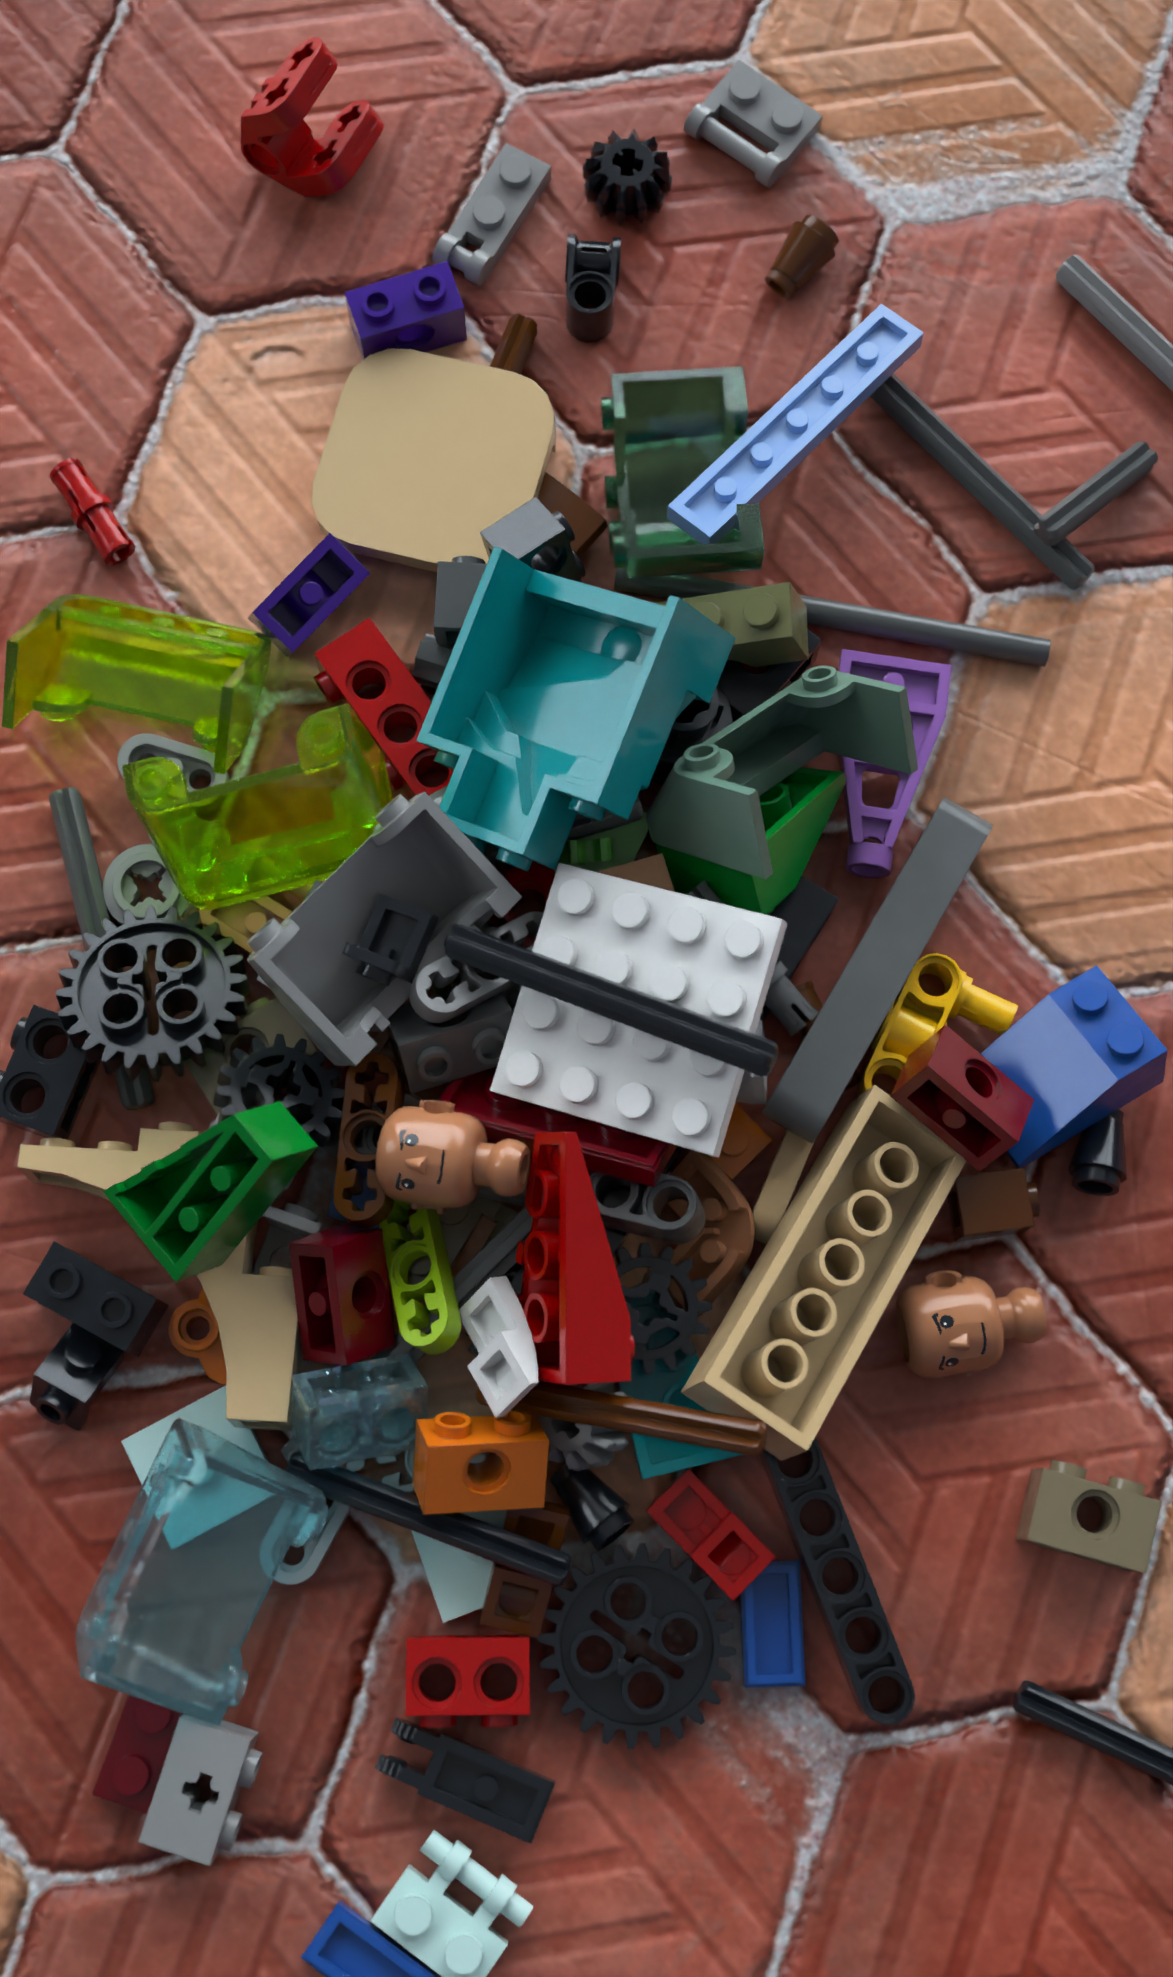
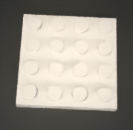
M559 863L532 951L755 1034L787 923L783 919ZM521 986L490 1091L719 1158L745 1070L536 990Z

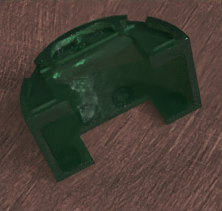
M743 366L611 374V397H601L600 403L602 431H612L614 475L604 476L606 509H616L617 521H608L610 554H613L614 569H622L624 578L760 570L763 564L765 548L759 503L736 504L735 525L716 544H700L667 519L668 505L746 432L748 405Z

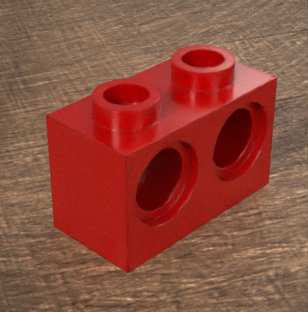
M523 1634L410 1635L406 1638L405 1716H420V1727L457 1726L458 1715H481V1726L511 1727L518 1725V1715H530L531 1636ZM495 1663H503L510 1666L517 1676L516 1689L512 1694L503 1698L490 1695L482 1683L484 1670ZM443 1664L451 1669L456 1681L452 1694L445 1698H434L424 1690L422 1674L429 1665Z

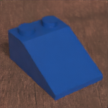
M1097 965L1049 993L981 1053L983 1057L1034 1099L1019 1142L1005 1152L1017 1169L1023 1168L1164 1081L1168 1050Z

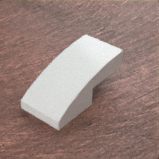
M507 1276L489 1278L459 1309L461 1322L479 1353L467 1367L495 1418L505 1416L539 1382L538 1363L532 1334L521 1304Z

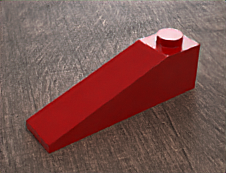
M535 1132L525 1195L527 1212L533 1218L530 1234L526 1241H518L515 1261L520 1265H525L521 1293L516 1295L532 1334L538 1363L539 1381L564 1385L631 1381V1362L635 1354V1343L631 1334V1318L577 1132Z

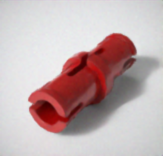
M69 458L57 464L50 472L49 477L72 510L70 517L76 527L80 530H85L106 565H116L128 559L135 551L136 546L113 514L114 505L108 495L97 490L79 459Z

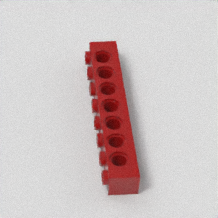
M370 617L314 653L319 669V674L314 676L317 686L331 705L340 701L350 715L345 720L349 731L362 748L369 744L372 745L382 759L376 763L377 769L394 792L402 787L411 799L422 792H426L429 796L449 784L454 770L434 762L437 751L416 741L432 702ZM367 684H379L385 688L383 693L375 699H363L357 695L358 691ZM407 726L416 731L415 736L405 743H395L388 739L391 731L397 727ZM432 769L441 770L448 775L447 780L438 787H426L419 782V779L425 772ZM532 862L529 872L512 866L511 870L503 875V877L522 898L502 918H498L493 913L487 922L489 925L496 921L501 926L517 918L514 911L519 904L525 901L538 902L545 909L550 893V885L555 877V871L535 862ZM528 933L520 947L527 949L533 946L536 937L533 938Z

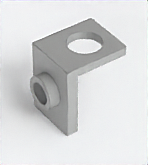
M286 1203L284 1210L270 1206L262 1215L270 1224L252 1274L259 1275L260 1267L270 1266L273 1253L280 1247L289 1246V1242L326 1230L322 1224L317 1223L319 1214L292 1203Z

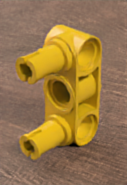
M933 953L923 956L914 965L876 1034L871 1046L873 1050L857 1085V1096L859 1097L873 1086L872 1078L876 1074H888L897 1081L908 1056L944 1025H947L948 1021L946 1020L948 1017L954 1020L958 1015L1002 1035L1009 1029L1017 1012L1018 1005L972 985L973 978L967 976V972L960 970L957 963L947 955ZM930 973L939 977L944 983L945 994L941 996L928 995L919 985V976Z

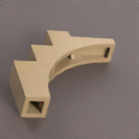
M161 1122L158 1129L140 1128L138 1151H133L132 1145L118 1141H101L96 1149L75 1147L76 1144L67 1139L42 1138L40 1145H20L17 1167L31 1182L75 1188L110 1201L102 1191L132 1177L151 1162L162 1159L181 1148L180 1145L196 1137L200 1132L194 1131L193 1126L181 1122ZM257 1221L223 1265L196 1276L202 1284L219 1327L227 1370L226 1419L235 1428L295 1431L302 1349L292 1269L264 1266L259 1268V1275L252 1274Z

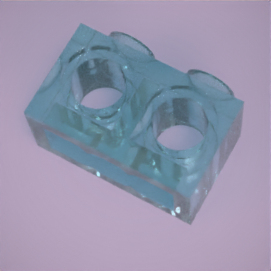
M408 1353L353 1363L348 1366L342 1365L292 1375V1437L309 1470L336 1468L348 1462L377 1456H394L403 1451L415 1449L416 1419H427L428 1384Z

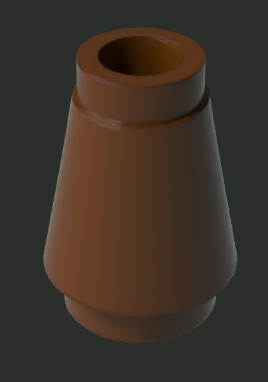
M806 215L801 222H794L770 268V272L765 277V282L775 293L789 299L795 291L835 257L834 248L839 243L838 236L829 225L813 215Z

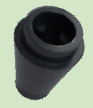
M1116 1110L1081 1132L1068 1168V1172L1073 1176L1072 1186L1078 1191L1097 1196H1111L1117 1194L1120 1183L1127 1180L1124 1114L1121 1110Z
M565 1464L550 1478V1482L556 1488V1492L563 1505L569 1507V1517L582 1542L587 1543L590 1541L597 1551L606 1548L617 1540L634 1523L635 1520L627 1511L630 1504L590 1469L574 1471L573 1469H568L567 1464Z

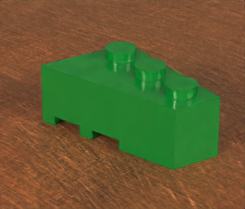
M279 1101L231 1115L180 1145L181 1148L162 1159L151 1162L141 1168V1171L123 1182L112 1185L102 1192L174 1281L178 1282L223 1265L318 1146Z

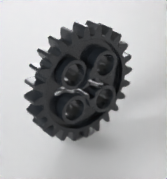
M148 905L145 917L141 920H136L129 909L124 910V925L117 927L106 918L102 920L105 935L101 938L85 932L83 938L87 952L80 950H70L68 952L73 968L60 969L59 976L64 988L56 991V997L62 1009L58 1013L64 1030H68L67 1033L74 1048L82 1047L86 1061L89 1064L102 1058L101 1061L108 1075L114 1073L124 1064L129 1081H134L142 1068H149L153 1081L159 1082L162 1069L165 1066L171 1065L175 1074L178 1077L184 1076L183 1061L191 1058L197 1065L204 1067L206 1066L204 1049L209 1047L214 1051L223 1053L225 1046L220 1033L238 1035L239 1027L235 1016L247 1015L248 1009L244 995L249 994L250 989L247 975H244L246 968L243 956L237 955L232 937L222 939L217 922L203 928L200 913L196 911L183 922L180 919L177 906H172L165 918H158L154 906ZM152 950H157L155 969L159 979V983L155 987L156 1007L159 1014V1032L156 1035H150L152 1015L147 1002L152 997L151 978L148 970V953ZM181 962H192L186 967L172 968ZM122 967H133L126 972L115 973V971ZM184 1011H192V1012H193V1014H191L190 1016H188V1017H186V1018H182V1019H175V1018H173L175 1015H177V1014L180 1013V1012H184ZM135 1016L126 1023H114L121 1017Z
M639 1543L635 1559L627 1560L620 1544L614 1545L613 1563L608 1565L604 1563L596 1552L592 1553L591 1563L594 1572L587 1576L583 1571L573 1566L570 1571L577 1586L573 1591L562 1586H555L554 1592L564 1602L561 1610L547 1608L545 1617L548 1620L557 1624L556 1631L541 1633L538 1636V1641L554 1646L555 1653L540 1660L539 1665L540 1668L558 1669L559 1676L547 1686V1690L549 1693L567 1690L569 1697L561 1707V1713L566 1715L580 1707L584 1711L580 1723V1731L586 1732L596 1721L602 1723V1740L605 1744L611 1741L617 1729L625 1731L628 1749H634L638 1733L647 1731L654 1748L659 1747L661 1739L660 1728L666 1726L670 1728L678 1739L683 1738V1727L680 1719L688 1715L692 1720L702 1725L705 1720L697 1706L702 1699L717 1705L721 1702L717 1693L710 1687L712 1681H731L732 1678L731 1674L718 1666L719 1658L736 1655L734 1647L720 1643L719 1635L727 1633L734 1628V1623L727 1620H716L714 1613L723 1607L726 1600L724 1597H714L706 1600L703 1594L712 1581L710 1576L706 1575L694 1582L690 1581L688 1577L692 1570L693 1561L687 1558L676 1569L671 1568V1549L664 1548L661 1551L656 1562L649 1561L645 1543ZM624 1583L638 1585L645 1595L643 1610L632 1618L618 1616L611 1607L613 1591ZM598 1610L630 1634L636 1635L641 1628L648 1630L649 1634L646 1641L649 1646L681 1667L683 1675L680 1678H674L641 1654L635 1655L632 1661L626 1659L624 1655L627 1648L624 1642L594 1623L590 1618V1614ZM675 1618L689 1620L695 1629L693 1645L682 1653H673L667 1650L662 1642L664 1626ZM589 1636L605 1638L612 1648V1656L609 1663L599 1670H589L583 1667L577 1658L579 1644L584 1638ZM642 1671L655 1673L662 1681L661 1695L650 1705H639L628 1695V1685L631 1678Z

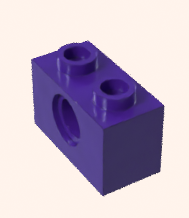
M448 261L344 292L350 326L362 360L371 354L389 348L429 352L467 340L464 305Z
M329 533L250 614L248 619L288 657L357 588L370 572Z

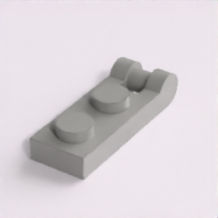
M505 143L448 233H444L438 240L432 255L433 263L439 264L448 261L450 268L453 266L464 272L466 280L481 286L492 272L550 181L551 166ZM469 243L479 248V250L473 253L465 249V246Z

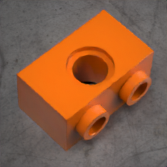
M510 1410L505 1416L495 1418V1416L469 1417L459 1412H444L438 1414L435 1418L416 1419L413 1488L423 1514L544 1508L549 1439L537 1416ZM483 1452H491L484 1461L470 1463L476 1455Z

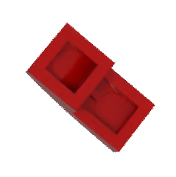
M689 1468L646 1510L651 1518L710 1576L732 1601L775 1558V1555L733 1512L726 1508Z

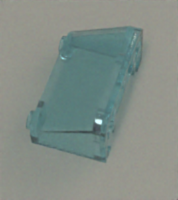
M181 1418L176 1419L161 1444L81 1613L75 1636L80 1677L219 1726L228 1706L236 1707L245 1692L248 1672L242 1669L243 1663L240 1649L289 1546L299 1548L307 1539L315 1540L324 1527L328 1506L325 1504L327 1500L322 1490L199 1425Z

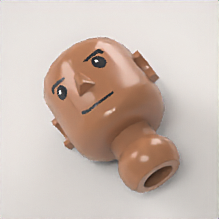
M422 1100L419 1101V1107L407 1106L399 1108L386 1119L377 1144L376 1176L384 1194L391 1199L411 1203V1209L429 1208L437 1210L438 1214H445L446 1208H462L469 1205L478 1196L482 1186L490 1187L496 1194L511 1197L522 1193L528 1182L531 1164L530 1150L523 1142L515 1139H503L496 1144L488 1143L487 1133L482 1123L474 1116L454 1112L455 1104L450 1102Z
M945 1270L928 1274L926 1282L908 1286L901 1292L896 1301V1323L904 1359L908 1368L923 1378L943 1379L944 1376L966 1374V1377H972V1372L991 1368L1001 1359L1004 1350V1340L1016 1339L1022 1343H1034L1040 1340L1047 1331L1045 1308L1041 1295L1037 1290L1030 1287H1018L1013 1289L1007 1296L996 1298L991 1286L984 1280L974 1276L961 1277V1273L957 1271Z

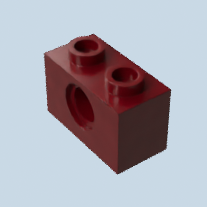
M944 1025L908 1056L890 1097L979 1172L1019 1142L1034 1102L1031 1096L947 1025Z
M337 1225L288 1243L303 1360L348 1366L396 1345L383 1231L381 1228Z

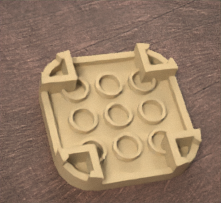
M389 348L369 355L353 368L343 386L314 477L311 503L322 534L326 537L331 533L356 559L358 554L433 572H437L438 561L452 562V559L457 556L478 557L487 564L489 558L480 532L534 497L538 499L550 454L555 452L556 449L555 415L549 397L534 380L512 371L412 349Z

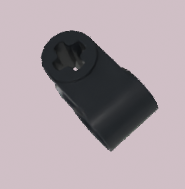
M568 234L565 283H567L566 324L570 334L579 341L587 343L598 342L611 332L614 319L615 291L619 285L621 238L613 237L611 242L581 241L578 240L577 235ZM585 305H593V306H597L598 308H596V309H586V308H583V306H585Z

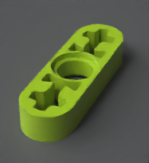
M394 1200L389 1216L379 1224V1227L383 1231L386 1263L399 1330L406 1342L422 1352L430 1355L441 1354L450 1349L457 1341L461 1331V1317L439 1214L435 1209H415L417 1212L409 1217L410 1232L401 1226L400 1223L408 1219V1210L411 1209V1203ZM413 1235L418 1237L420 1240H413ZM422 1256H429L431 1269L428 1276L422 1282L410 1285L408 1282V1270L411 1264ZM424 1300H425L426 1306H424L423 1304H421V1303L418 1302V1301H424ZM428 1310L439 1317L438 1320L431 1323L432 1333L429 1335L421 1331L422 1328L429 1325Z

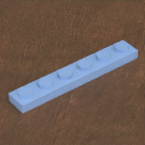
M883 304L878 306L668 505L667 519L710 550L921 347L923 332Z

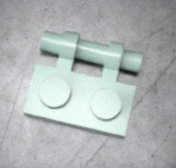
M433 1830L419 1850L438 1865L432 1876L427 1878L409 1864L373 1915L371 1922L441 1977H486L508 1945V1940L490 1926L494 1919L501 1913L520 1928L534 1906L515 1892L517 1885L505 1875L501 1874L497 1878L469 1857L472 1853L470 1848L458 1839L453 1844L436 1830ZM454 1878L483 1899L474 1913L445 1892Z

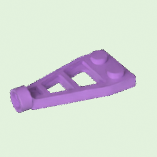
M846 649L841 651L838 671L906 687L918 770L912 774H907L839 755L840 770L845 773L846 778L843 794L850 845L848 846L845 869L850 874L864 878H885L891 873L893 845L946 717L952 665ZM864 771L898 776L899 783L893 805L889 809L865 806L863 803L862 773ZM868 838H873L878 840L881 844L863 841Z

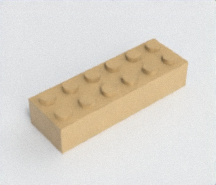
M876 1085L850 1102L681 1393L709 1412L763 1421L767 1426L764 1449L781 1461L808 1451L966 1160Z

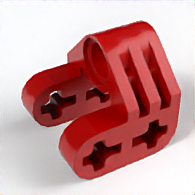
M320 37L307 39L293 49L275 76L268 77L262 84V93H256L251 101V108L246 109L241 116V151L246 161L262 174L304 197L333 194L347 185L384 129V122L367 100L361 99L354 101L340 111L322 138L315 139L312 136V130L303 119L338 67V61Z

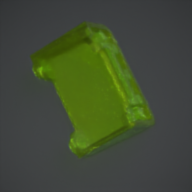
M348 703L314 713L301 724L296 735L298 763L188 792L187 781L183 771L170 759L151 757L122 765L126 793L130 803L178 892L190 904L202 910H214L312 884L316 880H326L373 834L375 826L379 824L375 817L393 798L384 755Z

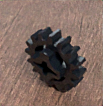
M276 1034L272 1047H266L259 1037H255L251 1042L250 1055L236 1048L232 1051L230 1066H222L217 1080L220 1087L216 1088L213 1105L223 1108L220 1111L218 1123L235 1113L273 1103L275 1096L280 1094L282 1087L287 1086L285 1099L280 1102L317 1146L323 1148L331 1134L329 1129L337 1130L343 1114L338 1109L342 1108L345 1090L334 1088L338 1084L341 1072L339 1069H323L326 1056L321 1051L312 1057L306 1054L307 1040L303 1038L296 1043L294 1048L286 1047L283 1034Z
M639 1243L637 1258L633 1259L624 1247L615 1250L618 1262L616 1270L619 1278L635 1268H648L640 1284L631 1288L621 1286L625 1299L645 1298L650 1292L654 1295L652 1305L659 1308L661 1313L670 1316V1319L665 1317L646 1318L642 1325L638 1322L640 1312L631 1308L632 1304L626 1302L631 1318V1334L635 1343V1354L631 1366L635 1359H639L643 1374H653L655 1360L661 1359L666 1368L672 1370L677 1367L674 1352L678 1349L691 1356L697 1352L693 1343L689 1340L692 1333L707 1334L709 1331L708 1327L697 1321L698 1313L712 1310V1303L698 1301L696 1292L702 1290L707 1285L706 1279L690 1281L687 1274L694 1262L689 1258L677 1265L671 1263L673 1248L670 1246L663 1247L657 1257H652L649 1243ZM670 1278L674 1280L682 1293L684 1310L675 1307L668 1292ZM663 1328L677 1332L671 1340L662 1346L644 1349L652 1333Z

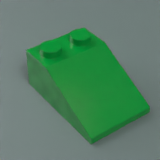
M801 767L759 796L773 874L767 879L655 844L657 853H663L674 891L687 895L705 879L709 883L708 886L725 905L765 915L770 914L796 888L846 784L845 773L842 771Z

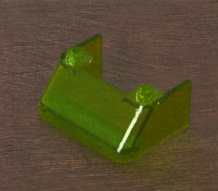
M81 594L59 596L7 640L2 727L15 728L32 710L41 712V715L49 720L69 721L75 717V714L84 712L90 705L193 726V740L202 745V749L215 754L213 772L225 774L248 744L269 666L272 640L267 635L250 629Z

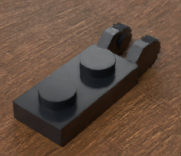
M399 1717L395 1718L390 1730L391 1732L396 1734L399 1739L410 1744L422 1746L433 1751L434 1754L426 1773L397 1756L384 1754L379 1756L375 1766L377 1770L419 1789L417 1794L523 1841L532 1843L555 1785V1780L445 1732H442L440 1736L413 1722Z

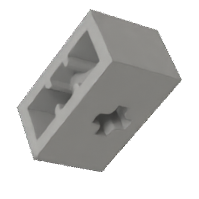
M192 1710L183 1714L179 1718L138 1842L208 1866L217 1858L221 1849L230 1852L237 1838L243 1818L242 1813L234 1811L241 1787L252 1788L263 1757V1752L254 1749L259 1732ZM204 1774L212 1776L210 1788L219 1792L215 1793L207 1802L199 1799L201 1788L193 1784Z

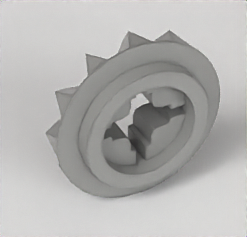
M141 844L131 847L119 854L106 871L103 880V895L107 909L121 925H124V910L129 909L136 920H141L145 917L148 905L154 906L158 918H165L172 906H177L180 919L185 918L186 909L191 899L195 897L193 874L186 861L177 852L166 846ZM135 875L140 880L144 879L150 883L157 877H162L158 887L166 901L163 903L159 899L156 901L151 897H147L143 902H138L137 900L140 898L141 892L132 877Z

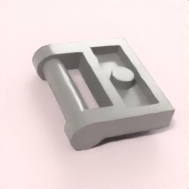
M738 60L702 104L698 103L691 110L684 123L683 131L696 140L703 137L755 172V180L769 188L820 129L823 115L741 60ZM721 117L770 150L768 154L764 153L718 122L717 119Z

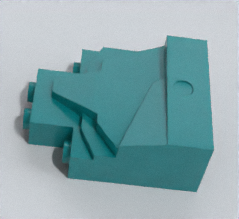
M494 546L416 740L437 751L434 762L454 770L439 806L440 809L483 855L487 846L490 845L499 849L495 859L529 872L532 862L555 870L577 813L599 822L602 821L605 812L628 820L639 791L648 789L675 719L693 699L710 704L736 638L681 598L670 595L666 606L535 570L506 550Z

